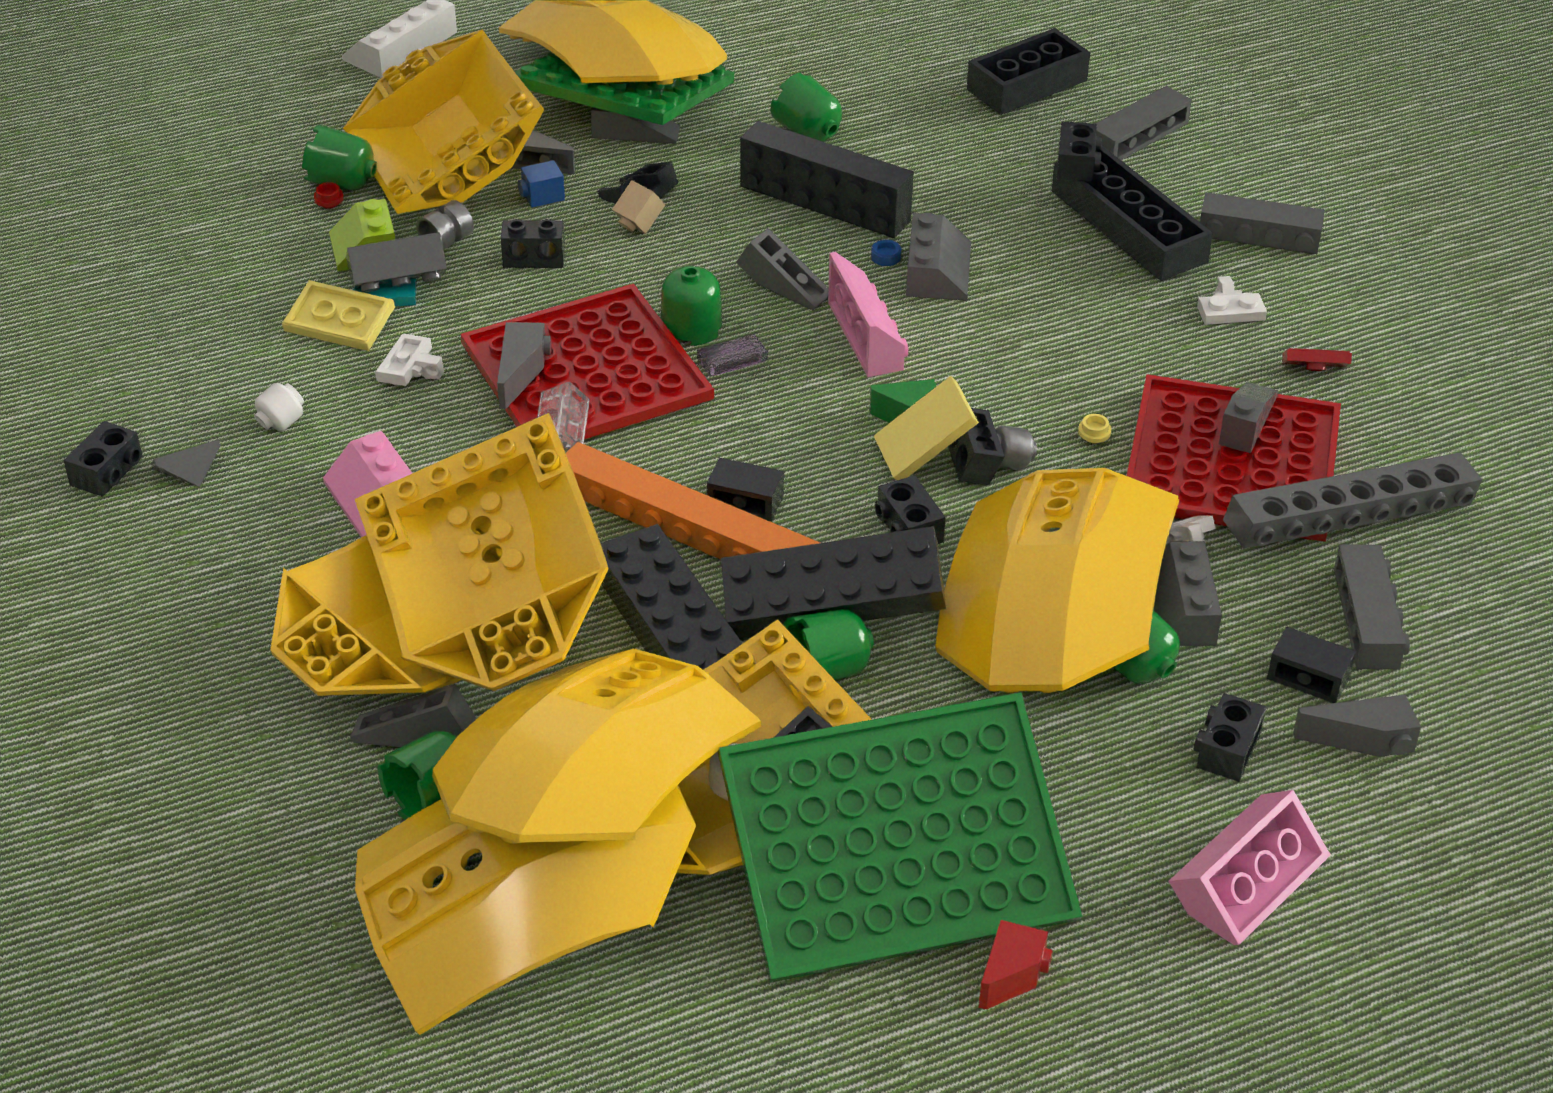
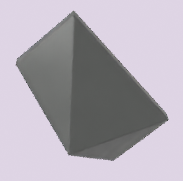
M219 439L153 459L150 464L155 471L200 487L221 444Z

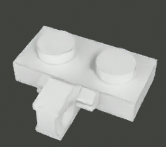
M1230 276L1217 278L1218 286L1216 291L1213 292V296L1199 297L1197 307L1204 325L1266 320L1267 310L1260 294H1242L1241 290H1234V282Z
M402 334L376 370V380L378 382L406 386L413 376L420 377L422 375L425 379H440L444 373L442 357L429 354L432 349L430 338Z
M1194 516L1172 523L1166 544L1169 542L1205 541L1203 540V533L1216 529L1213 516Z

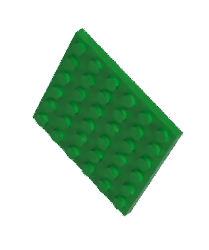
M552 52L515 71L530 91L660 125L666 124L732 84L735 74L733 71L725 70L723 65H719L709 73L699 74L696 80L683 81L681 78L673 79L674 83L667 85H658L656 81L581 83L580 77Z

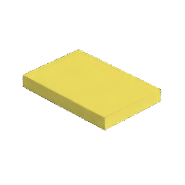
M309 280L284 319L282 326L285 332L369 351L394 310L395 305L393 299Z
M950 376L877 432L874 438L893 478L900 480L909 477L979 422L957 381Z

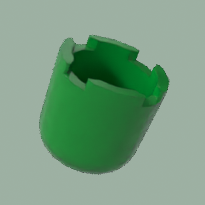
M800 72L790 76L780 85V89L783 91L777 101L772 99L770 108L771 115L777 122L789 131L822 142L836 134L842 120L841 104L811 75H803Z
M321 124L313 129L314 133L317 134L313 142L307 141L303 154L302 169L308 172V175L304 176V180L317 184L326 182L336 183L342 190L356 191L362 188L369 178L374 177L377 170V161H374V153L367 140Z
M698 266L680 267L670 272L663 281L661 290V320L676 339L691 341V346L707 344L718 337V331L722 327L721 288L716 276L705 268Z
M836 610L790 617L783 624L835 681L859 675L868 665L871 649L874 646L873 634L869 628H866L861 618L849 610Z
M1153 610L1149 650L1113 668L1135 684H1147L1160 677L1165 679L1177 666L1175 659L1180 647L1178 634Z
M445 731L431 732L384 756L385 761L378 765V777L386 798L393 795L396 802L402 808L397 811V814L404 820L441 800L432 777L433 768L457 738L453 733Z

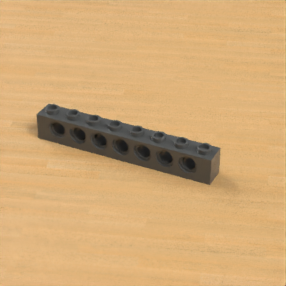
M1460 452L1236 494L1232 496L1223 520L1243 549L1264 546L1269 543L1294 540L1335 530L1351 529L1356 526L1381 523L1386 520L1410 517L1427 512H1437L1457 506H1466L1475 499L1483 479Z

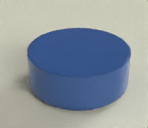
M893 240L877 241L872 245L871 259L880 266L896 265L901 260V246Z

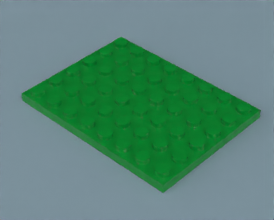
M1021 692L730 745L718 749V757L770 983L996 937L1001 920L1039 929L1078 921L1083 917Z

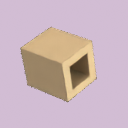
M631 180L612 210L620 217L618 223L631 232L637 229L646 234L665 204L653 191Z

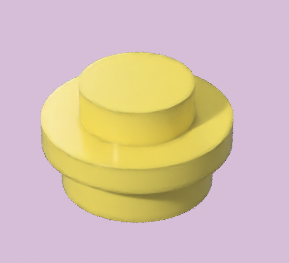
M1089 414L1079 424L1078 433L1082 439L1096 444L1110 438L1111 426L1105 416Z

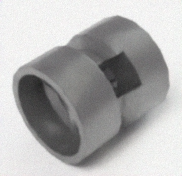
M452 200L439 207L436 211H432L418 219L416 229L418 236L440 232L444 250L453 245L454 241H460L472 234L474 223L467 208L459 201Z

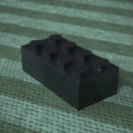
M1053 28L969 60L967 90L1000 115L1009 113L1012 110L1086 82L1088 79L1090 52L1058 29Z

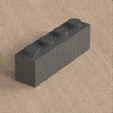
M1165 86L1095 123L1097 124L1096 136H1102L1101 145L1120 160H1123L1188 124L1192 99Z
M1205 192L1200 223L1213 232L1212 239L1317 254L1325 209Z
M1339 544L1334 573L1352 650L1356 651L1354 658L1356 669H1400L1403 655H1408L1410 640L1408 633H1403V611L1401 608H1397L1396 584L1390 582V560L1384 558L1381 545Z

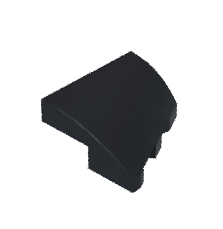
M672 161L647 164L637 169V171L620 178L621 185L619 187H603L597 192L601 199L616 204L632 180L653 191L661 199L679 182Z

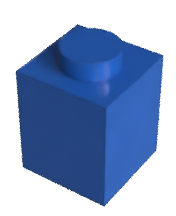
M554 160L521 167V180H518V189L521 197H526L531 208L565 200L564 176Z

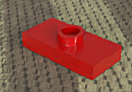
M1288 348L1282 353V364L1307 365L1306 370L1326 371V366L1347 367L1352 361V353L1350 351Z

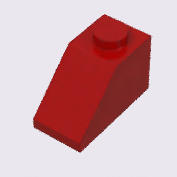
M1004 920L1000 921L981 981L978 1008L987 1010L1036 988L1040 973L1048 974L1053 950L1046 948L1048 931Z

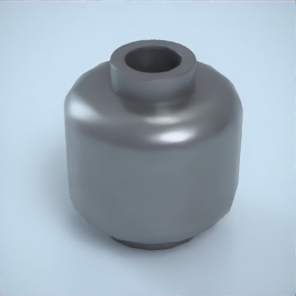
M1005 425L995 429L1005 456L999 468L1017 471L1026 468L1030 461L1034 460L1037 453L1036 442L1033 441L1029 430Z

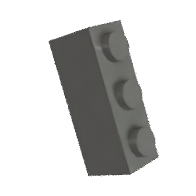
M929 212L913 213L906 297L967 301L971 241L944 215Z
M440 232L347 248L346 261L353 288H361L362 292L379 290V285L392 283V287L406 286L411 284L410 279L422 278L423 282L441 279V274H445L447 270Z
M1205 541L1169 542L1165 546L1153 610L1175 630L1179 636L1180 646L1217 645L1222 613Z

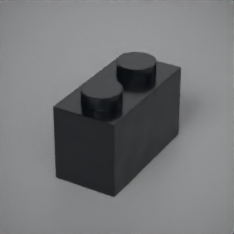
M719 457L707 481V496L772 522L784 497V471Z
M1286 627L1272 652L1267 679L1328 702L1337 703L1350 678L1356 651Z

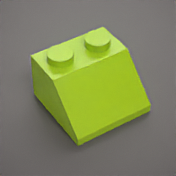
M369 199L365 202L355 203L329 231L337 271L349 270L346 261L347 248L395 240V233L386 199Z

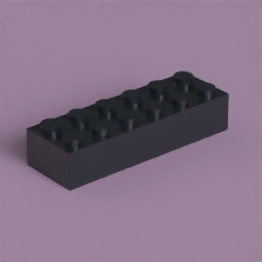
M757 121L740 137V187L894 239L911 221L914 171L761 121Z
M1101 145L1099 171H1093L1092 182L1056 179L1058 161L1054 162L1051 191L1160 281L1209 262L1213 232Z
M658 524L601 543L609 568L601 585L646 652L696 665L704 670L742 644Z
M934 526L721 558L726 621L739 639L753 637L777 619L783 625L787 618L822 612L849 610L858 615L862 621L946 609L939 547Z

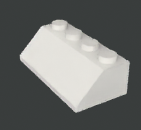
M427 0L359 40L342 55V59L382 78L383 73L388 68L402 64L412 51L421 50L424 47L443 42L457 33L455 4L446 0Z

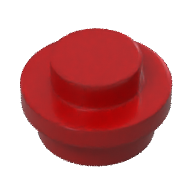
M322 183L316 187V192L314 193V202L326 209L335 208L344 199L343 192L336 183Z

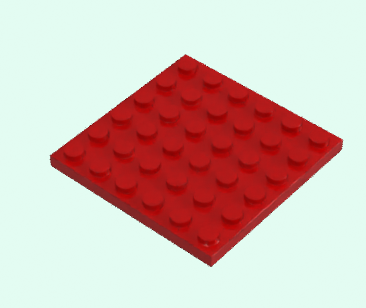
M634 283L461 334V344L498 398L497 382L506 322L545 323V336H551V355H545L542 371L505 410L516 427L549 413L562 446L714 399V388Z
M1146 374L1127 476L1177 495L1179 503L1174 518L1187 519L1194 516H1213L1214 524L1227 526L1223 519L1233 495L1334 476L1341 403L1278 394L1252 452L1248 453L1219 445L1224 412L1233 394L1240 388ZM1327 533L1300 538L1326 542Z

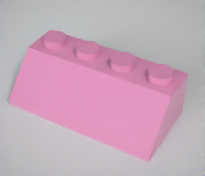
M836 252L830 253L828 304L867 377L903 371L904 357L908 356V345L905 338H901L898 334L895 320H891L888 316L885 302L880 301L878 298L875 284L870 283L865 272Z
M381 430L350 441L325 474L323 481L360 537L366 535L354 499L410 475L412 472Z
M1294 790L1261 794L1169 880V883L1188 915L1231 944L1239 945L1330 856V853Z

